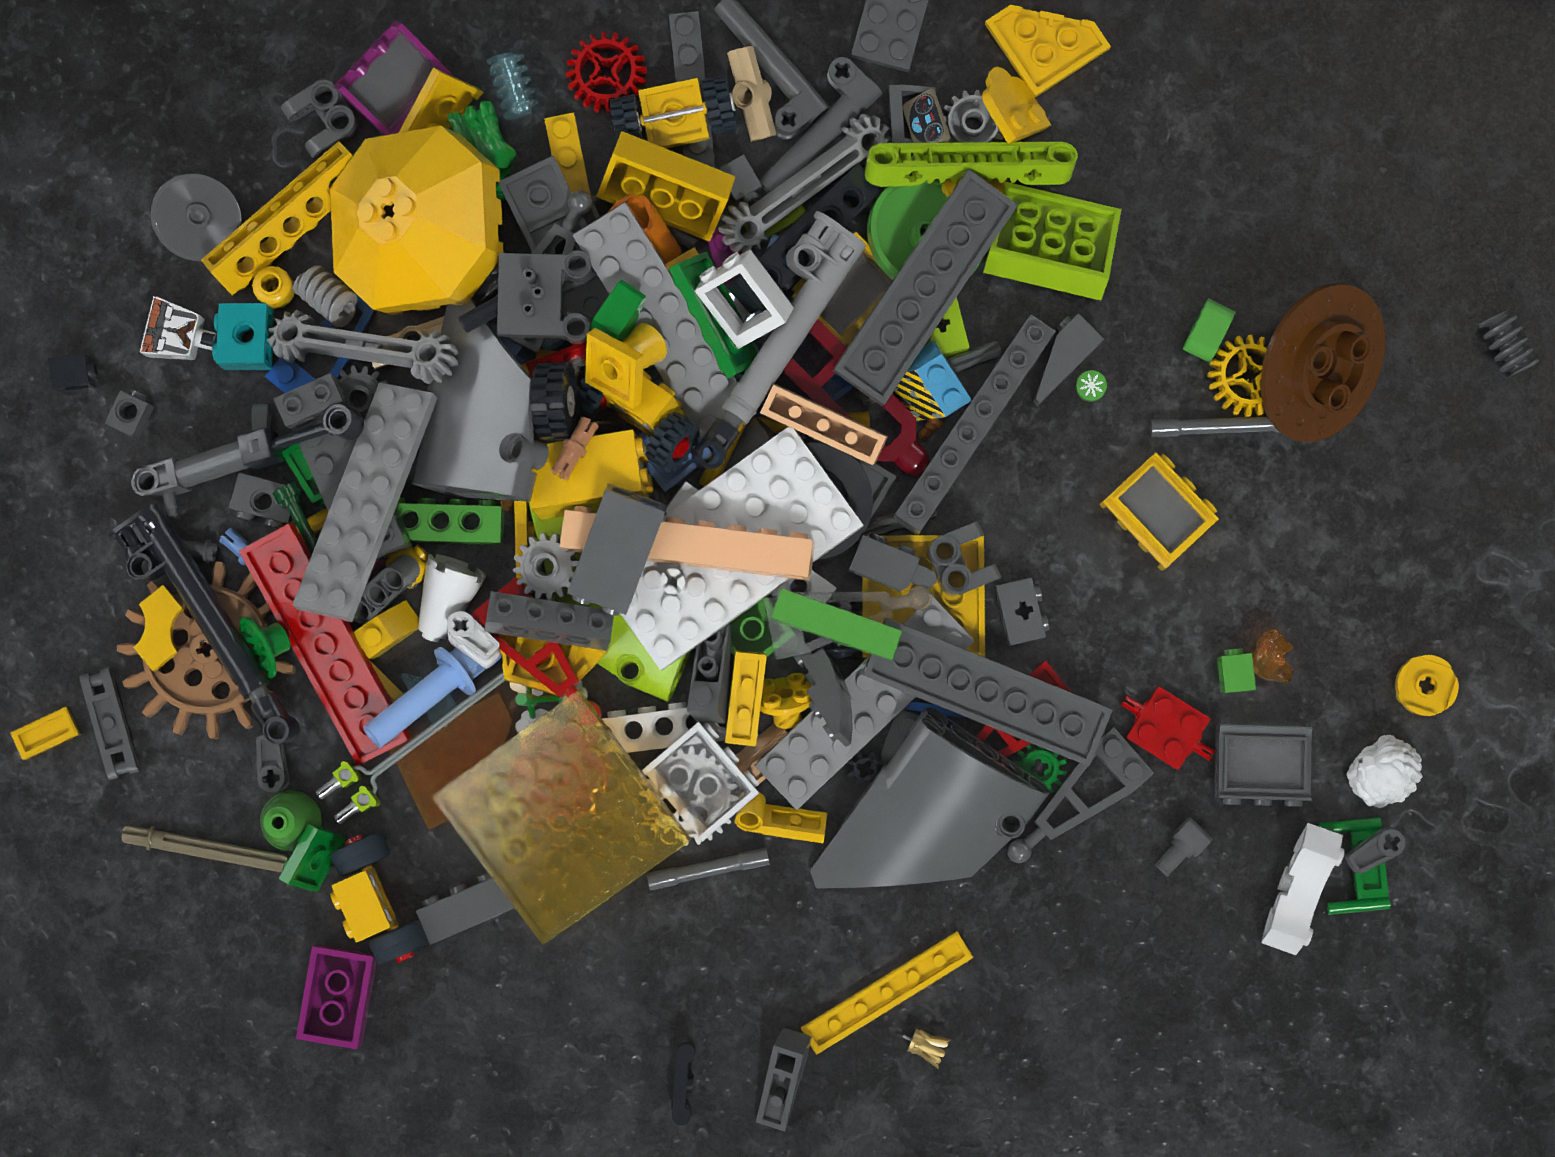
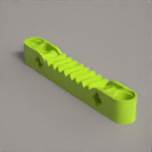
M1007 142L880 143L872 146L869 150L865 178L869 183L880 187L917 186L926 180L928 184H931L935 179H939L940 184H943L947 179H951L952 183H956L970 169L982 179L986 178L988 183H991L995 178L999 179V183H1003L1006 178H1010L1011 183H1015L1018 179L1026 185H1061L1069 182L1078 153L1071 144L1066 142H1013L1010 144Z

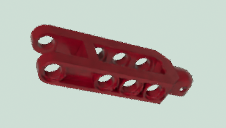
M817 319L809 332L831 358L812 377L793 358L790 359L782 372L809 400L852 419L821 388L835 374L832 369L847 347ZM891 394L885 405H878L888 411L900 423L901 433L888 446H883L877 461H893L907 475H921L929 465L930 460L926 450L916 441V417Z

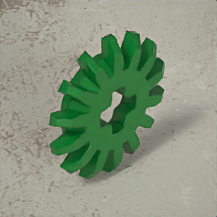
M1031 745L1026 746L1028 750L1026 754L1021 750L1017 751L1016 753L1022 757L1021 762L1016 760L1012 762L1043 782L1050 790V793L1054 792L1051 787L1053 782L1058 786L1062 785L1057 776L1058 774L1066 776L1067 771L1059 770V765L1067 764L1066 759L1058 761L1056 757L1059 754L1052 753L1050 750L1043 749L1037 745L1035 749H1032ZM1036 759H1040L1041 763H1047L1048 769L1043 771L1044 776L1038 777L1036 772H1031L1030 767L1035 765Z

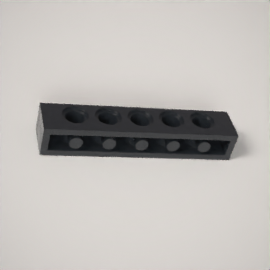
M859 163L840 177L757 258L784 293L798 280L794 277L796 273L783 263L782 254L787 255L788 251L797 244L801 236L808 233L816 221L814 218L816 211L829 216L849 231L858 222L855 216L861 211L866 214L871 210L876 201L875 197L882 191L880 186H875L866 180L865 170ZM843 196L850 199L852 203L851 208L844 204ZM801 250L798 253V262L804 267L808 264L809 257L805 251ZM741 274L727 287L751 315L760 309L762 312L767 310Z

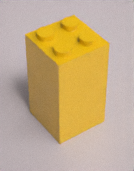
M634 430L592 436L585 448L587 453L584 458L578 460L568 481L560 479L558 477L560 473L554 475L550 471L564 449L562 447L564 441L547 444L549 450L547 462L539 470L531 469L532 472L537 473L530 507L541 520L562 517L565 510L574 511V506L589 507L593 509L592 511H598L608 483L649 498V493L653 492L651 474H648L647 468L644 466V463L649 462L645 455L648 450H646V444L643 443V439L638 438Z

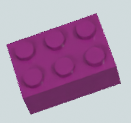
M322 944L312 946L296 1039L358 1049L363 1045L377 965L373 953Z

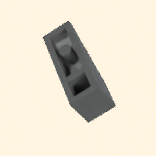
M1079 313L1073 319L1067 316L1055 328L1059 333L1054 338L1033 400L1036 406L1051 394L1104 340Z
M782 1028L773 1046L756 1123L785 1132L807 1061L812 1036Z

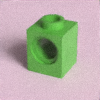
M1243 648L1224 650L1225 656L1217 657L1220 693L1256 690L1252 653L1243 654Z

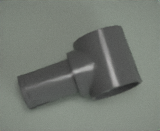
M1188 817L1173 833L1172 837L1174 839L1171 841L1173 845L1154 865L1168 877L1186 857H1197L1210 844L1213 837L1192 817Z

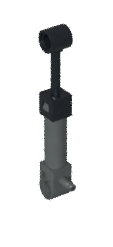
M336 404L326 410L323 416V423L279 436L278 433L272 430L262 428L237 436L238 441L182 459L171 457L142 466L134 472L131 485L138 495L157 501L164 500L168 517L174 518L178 515L176 495L192 491L191 486L244 469L252 468L258 470L283 462L282 448L326 434L335 435L345 440H354L363 432L364 419L359 412L344 405ZM347 417L345 426L341 428L342 419ZM155 479L153 487L150 488L151 481Z

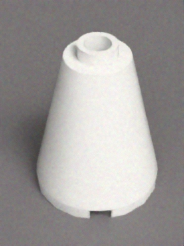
M432 554L428 555L418 629L423 632V638L433 642L447 639L448 618L455 612H465L484 583L486 574L476 568L475 573L467 568L468 563L452 557L436 554L434 559Z

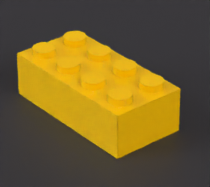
M621 131L596 197L615 204L627 195L634 194L636 197L643 195L653 203L666 225L710 242L728 201L736 176Z

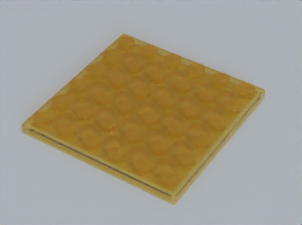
M580 689L431 797L542 945L691 840L690 836Z

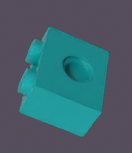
M267 303L219 304L218 313L214 316L217 343L213 344L212 355L216 364L224 370H272L273 348L267 340L272 337L268 329L274 327L275 311ZM254 331L252 340L243 343L244 335Z

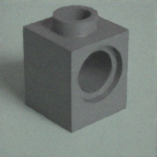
M745 155L718 169L736 176L730 192V197L735 206H738L739 202L743 201L749 205L760 198L759 193L762 192V185Z
M131 389L129 394L120 391L105 424L136 439H140L154 406L146 403L148 397ZM135 405L137 407L136 416L131 420H126V408Z

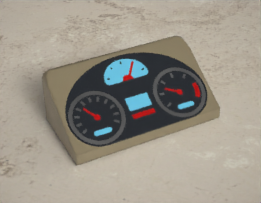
M928 89L902 106L913 143H947L951 137L934 89Z

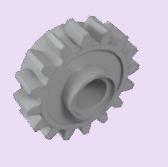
M976 90L974 95H969L967 91H963L961 99H958L956 96L952 97V107L945 105L943 111L948 116H944L951 137L947 143L1002 141L1003 137L998 133L1001 131L985 107L979 90ZM969 118H975L980 122L981 127L972 130L966 126L965 121Z
M540 533V541L535 536L529 537L530 546L525 544L519 546L523 555L514 556V560L520 562V567L514 568L513 572L521 573L522 576L517 580V584L527 585L524 591L526 594L536 591L535 598L543 599L545 594L549 601L555 600L556 593L560 597L567 596L565 589L569 588L579 561L576 560L575 555L578 552L564 551L560 548L559 534H553L550 540L547 533ZM547 558L554 564L553 572L550 575L545 574L542 569V564Z

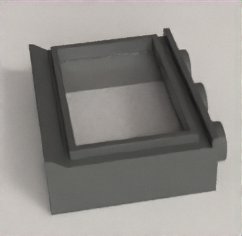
M1216 724L1214 798H1223V804L1241 805V799H1253V805L1272 806V800H1284V806H1302L1303 801H1311V742L1313 727Z

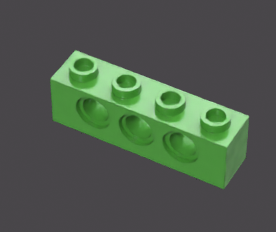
M399 498L396 510L411 542L503 545L504 508L497 506V501L479 500V506L467 505V500L449 499L448 505L436 504V499L420 498L418 499V504L406 503L405 498ZM410 512H416L419 517L417 525L413 528H406L404 525L405 515ZM440 513H446L449 516V523L443 529H437L434 525V519ZM470 514H477L480 518L479 526L474 530H468L464 525L465 518Z

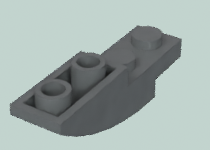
M798 633L789 641L796 650L792 653V656L801 668L806 666L809 671L805 675L812 685L807 690L812 699L809 706L819 719L824 718L826 724L823 726V729L832 741L838 739L847 747L851 744L853 722L851 701L842 673L835 660L823 647L815 652L811 645Z

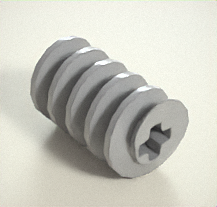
M315 265L300 274L293 284L294 293L299 295L302 300L306 301L319 314L323 315L333 326H346L353 319L356 312V294L349 291L347 286L341 284V281L334 278L323 266Z

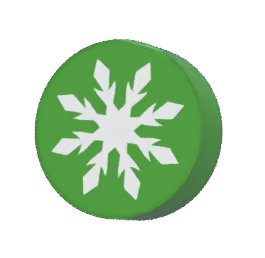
M1094 370L1082 373L1075 385L1078 396L1088 402L1099 400L1107 388L1104 376Z

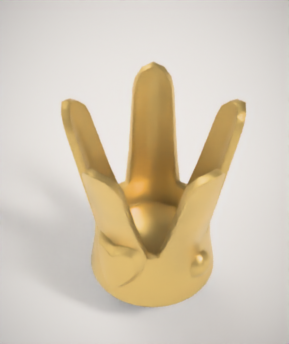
M918 1029L915 1030L912 1038L903 1035V1038L911 1041L907 1051L920 1055L939 1069L940 1057L945 1056V1051L939 1047H947L951 1039L932 1036Z

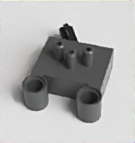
M578 250L572 251L567 255L499 253L498 296L459 316L458 319L463 330L469 333L497 317V335L499 338L562 339L572 344L584 343L590 330L588 319L580 313H571L562 321L563 274H566L572 282L580 283L586 281L592 273L591 260L586 253ZM577 259L583 260L587 265L585 271L581 274L572 273L569 270L572 261ZM574 321L582 322L585 325L583 334L580 336L570 335L568 333L570 323Z

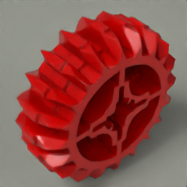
M603 31L601 32V40L596 41L595 35L590 34V44H587L584 40L579 41L582 51L572 49L571 54L577 60H567V66L573 70L567 71L565 75L567 79L573 80L568 84V88L573 91L577 90L574 94L575 100L578 101L585 97L583 107L588 108L594 102V111L596 113H599L601 106L604 105L607 114H611V99L631 94L639 97L638 90L640 89L637 86L646 85V79L641 77V75L647 74V67L641 65L645 61L644 55H636L639 47L632 45L628 48L630 44L628 37L623 38L619 43L618 33L614 32L610 40L607 38L606 32ZM612 51L620 54V56L615 55L612 58L606 59L598 53ZM589 59L595 70L589 76L590 80L584 84L582 71ZM629 62L631 75L627 84L623 86L618 75L624 69L623 65ZM600 66L607 68V70L611 68L613 80L611 77H602ZM610 87L615 93L599 94L592 90Z

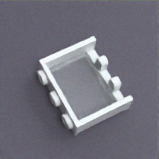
M698 722L646 766L642 772L651 779L660 793L669 800L682 819L698 834V838L703 842L759 794V791L755 788L759 785V782L748 770L744 773L741 772L736 766V763L739 761L737 756L728 746L723 750L715 740L719 738V735L708 723L702 726Z

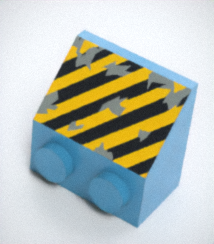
M935 341L921 349L894 390L902 404L916 417V421L947 417L972 401L964 385Z

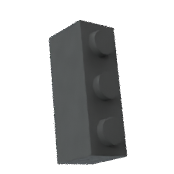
M495 870L477 877L480 882L479 884L468 888L467 883H463L449 889L451 893L449 897L440 900L439 896L435 895L422 901L423 908L416 910V913L429 944H434L518 907L505 874L496 875Z

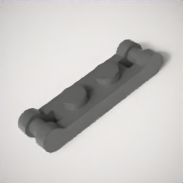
M110 666L102 668L100 673L93 675L90 673L80 675L81 687L108 779L111 781L120 778V774L127 772L130 774L140 772L139 760L134 751L112 668ZM103 684L105 692L96 695L95 686ZM123 752L125 760L116 763L113 754Z

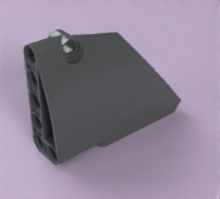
M926 707L909 729L901 747L887 766L884 765L841 823L834 838L810 869L815 887L858 888L896 886L972 877L1012 838L1018 837L1023 833L1025 825L1049 795L1050 790L1039 779L934 708ZM1015 816L1020 822L1012 824L1005 817Z

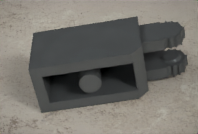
M870 533L869 537L862 536L849 568V572L898 592L907 589L910 583L927 589L937 583L935 572L918 564L920 558L914 556L915 550L900 544L897 549L886 545L887 539L874 533Z

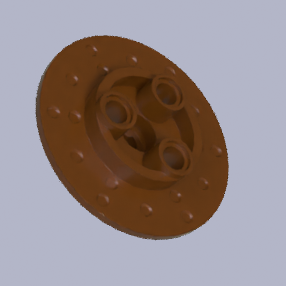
M1333 283L1316 288L1297 301L1275 329L1263 361L1261 396L1267 417L1281 434L1301 442H1315L1326 439L1345 428L1359 414L1370 398L1383 365L1385 327L1378 306L1366 292L1343 283Z

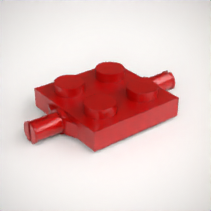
M1157 686L1150 699L1143 704L1131 698L1128 694L1124 699L1134 706L1132 707L1122 701L1120 706L1135 714L1134 724L1127 733L1126 738L1175 769L1179 770L1186 757L1193 753V751L1208 761L1212 756L1202 751V749L1214 755L1216 750L1200 741L1202 732L1211 718L1160 686Z

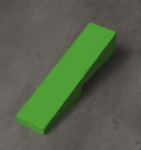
M783 588L780 590L771 616L775 622L891 661L894 659L902 635V631Z

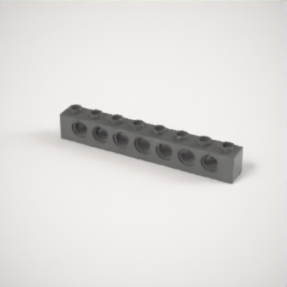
M1030 314L895 513L893 519L915 535H919L1056 332L1054 329Z

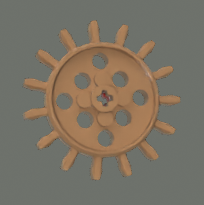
M216 561L212 570V583L210 586L237 630L239 631V621L243 617L252 619L260 629L269 626L265 619L272 613L268 603L266 602L257 608L248 600L250 593L257 585L252 574L249 573L245 577L241 587L235 592L223 587L226 575L225 564ZM153 581L147 584L151 594L161 587ZM176 593L173 597L184 610L175 621L173 641L174 635L179 630L187 631L188 641L182 646H176L179 653L173 657L175 662L174 669L167 674L162 673L160 668L153 672L142 659L144 671L130 675L123 680L124 687L128 689L137 688L150 681L153 688L157 691V695L146 704L142 713L146 717L151 718L159 712L166 702L178 707L179 713L173 724V733L183 735L190 715L195 713L206 715V730L209 738L219 739L220 726L218 716L232 710L235 711L238 721L249 730L254 725L252 717L247 712L244 704L250 698L243 699L238 691V686L234 684L213 649L210 650L211 656L209 657L202 653L206 650L205 645L209 644L194 618H189L187 614L188 608L179 594ZM127 610L125 616L132 622L145 626V617L141 612ZM124 643L117 645V651L128 656L139 655L133 648L136 644ZM252 643L248 644L251 650L254 645ZM256 655V656H254V657L256 658V660H257V662H258L260 656H259V655ZM275 660L277 671L283 674H295V666L286 661ZM194 670H200L202 673L201 683L197 686H190L188 675ZM220 683H227L230 687V693L224 699H218L215 695V689Z

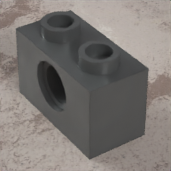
M238 472L229 504L230 509L237 511L236 517L249 521H254L255 516L265 518V525L281 528L284 524L294 522L288 509L283 508L282 504L278 505L272 494L277 489L285 486L284 484ZM298 489L300 492L298 497L300 499L302 495V490ZM269 494L272 498L271 506L267 510H260L258 506L260 497Z

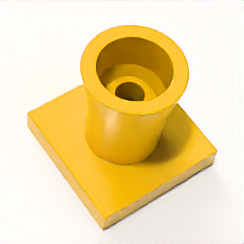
M641 323L620 342L594 328L587 333L585 383L632 409L636 408L641 404L643 370L663 361L666 357L667 347L662 335L651 325Z

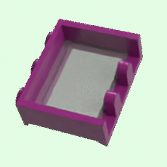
M394 21L333 88L385 136L399 133L433 67L451 76L453 74L402 23Z

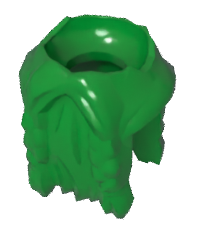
M482 101L479 110H476L474 106H467L464 115L457 111L448 113V120L452 131L462 135L500 169V181L510 174L517 154L508 143L504 142L499 130V119L495 114L491 101Z

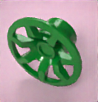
M249 617L241 618L239 621V632L248 647V643L254 645L251 652L254 656H260L258 663L262 668V673H265L268 679L274 678L277 671L274 657L290 650V641L285 630L277 622L260 629Z

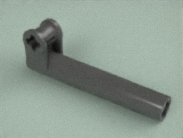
M722 0L715 7L714 11L744 47H754L759 65L790 100L776 113L774 122L776 135L783 140L796 138L806 128L816 123L830 108V105L737 0ZM783 119L786 122H789L791 120L794 121L793 127L789 124L783 126Z
M839 57L830 64L827 80L841 97L759 179L762 188L767 193H770L814 161L843 133L841 128H848L850 126L849 118L858 119L860 114H863L882 95V91L877 84L865 75L850 59ZM845 68L847 70L846 78L841 76L838 79L835 76L837 69L842 70Z

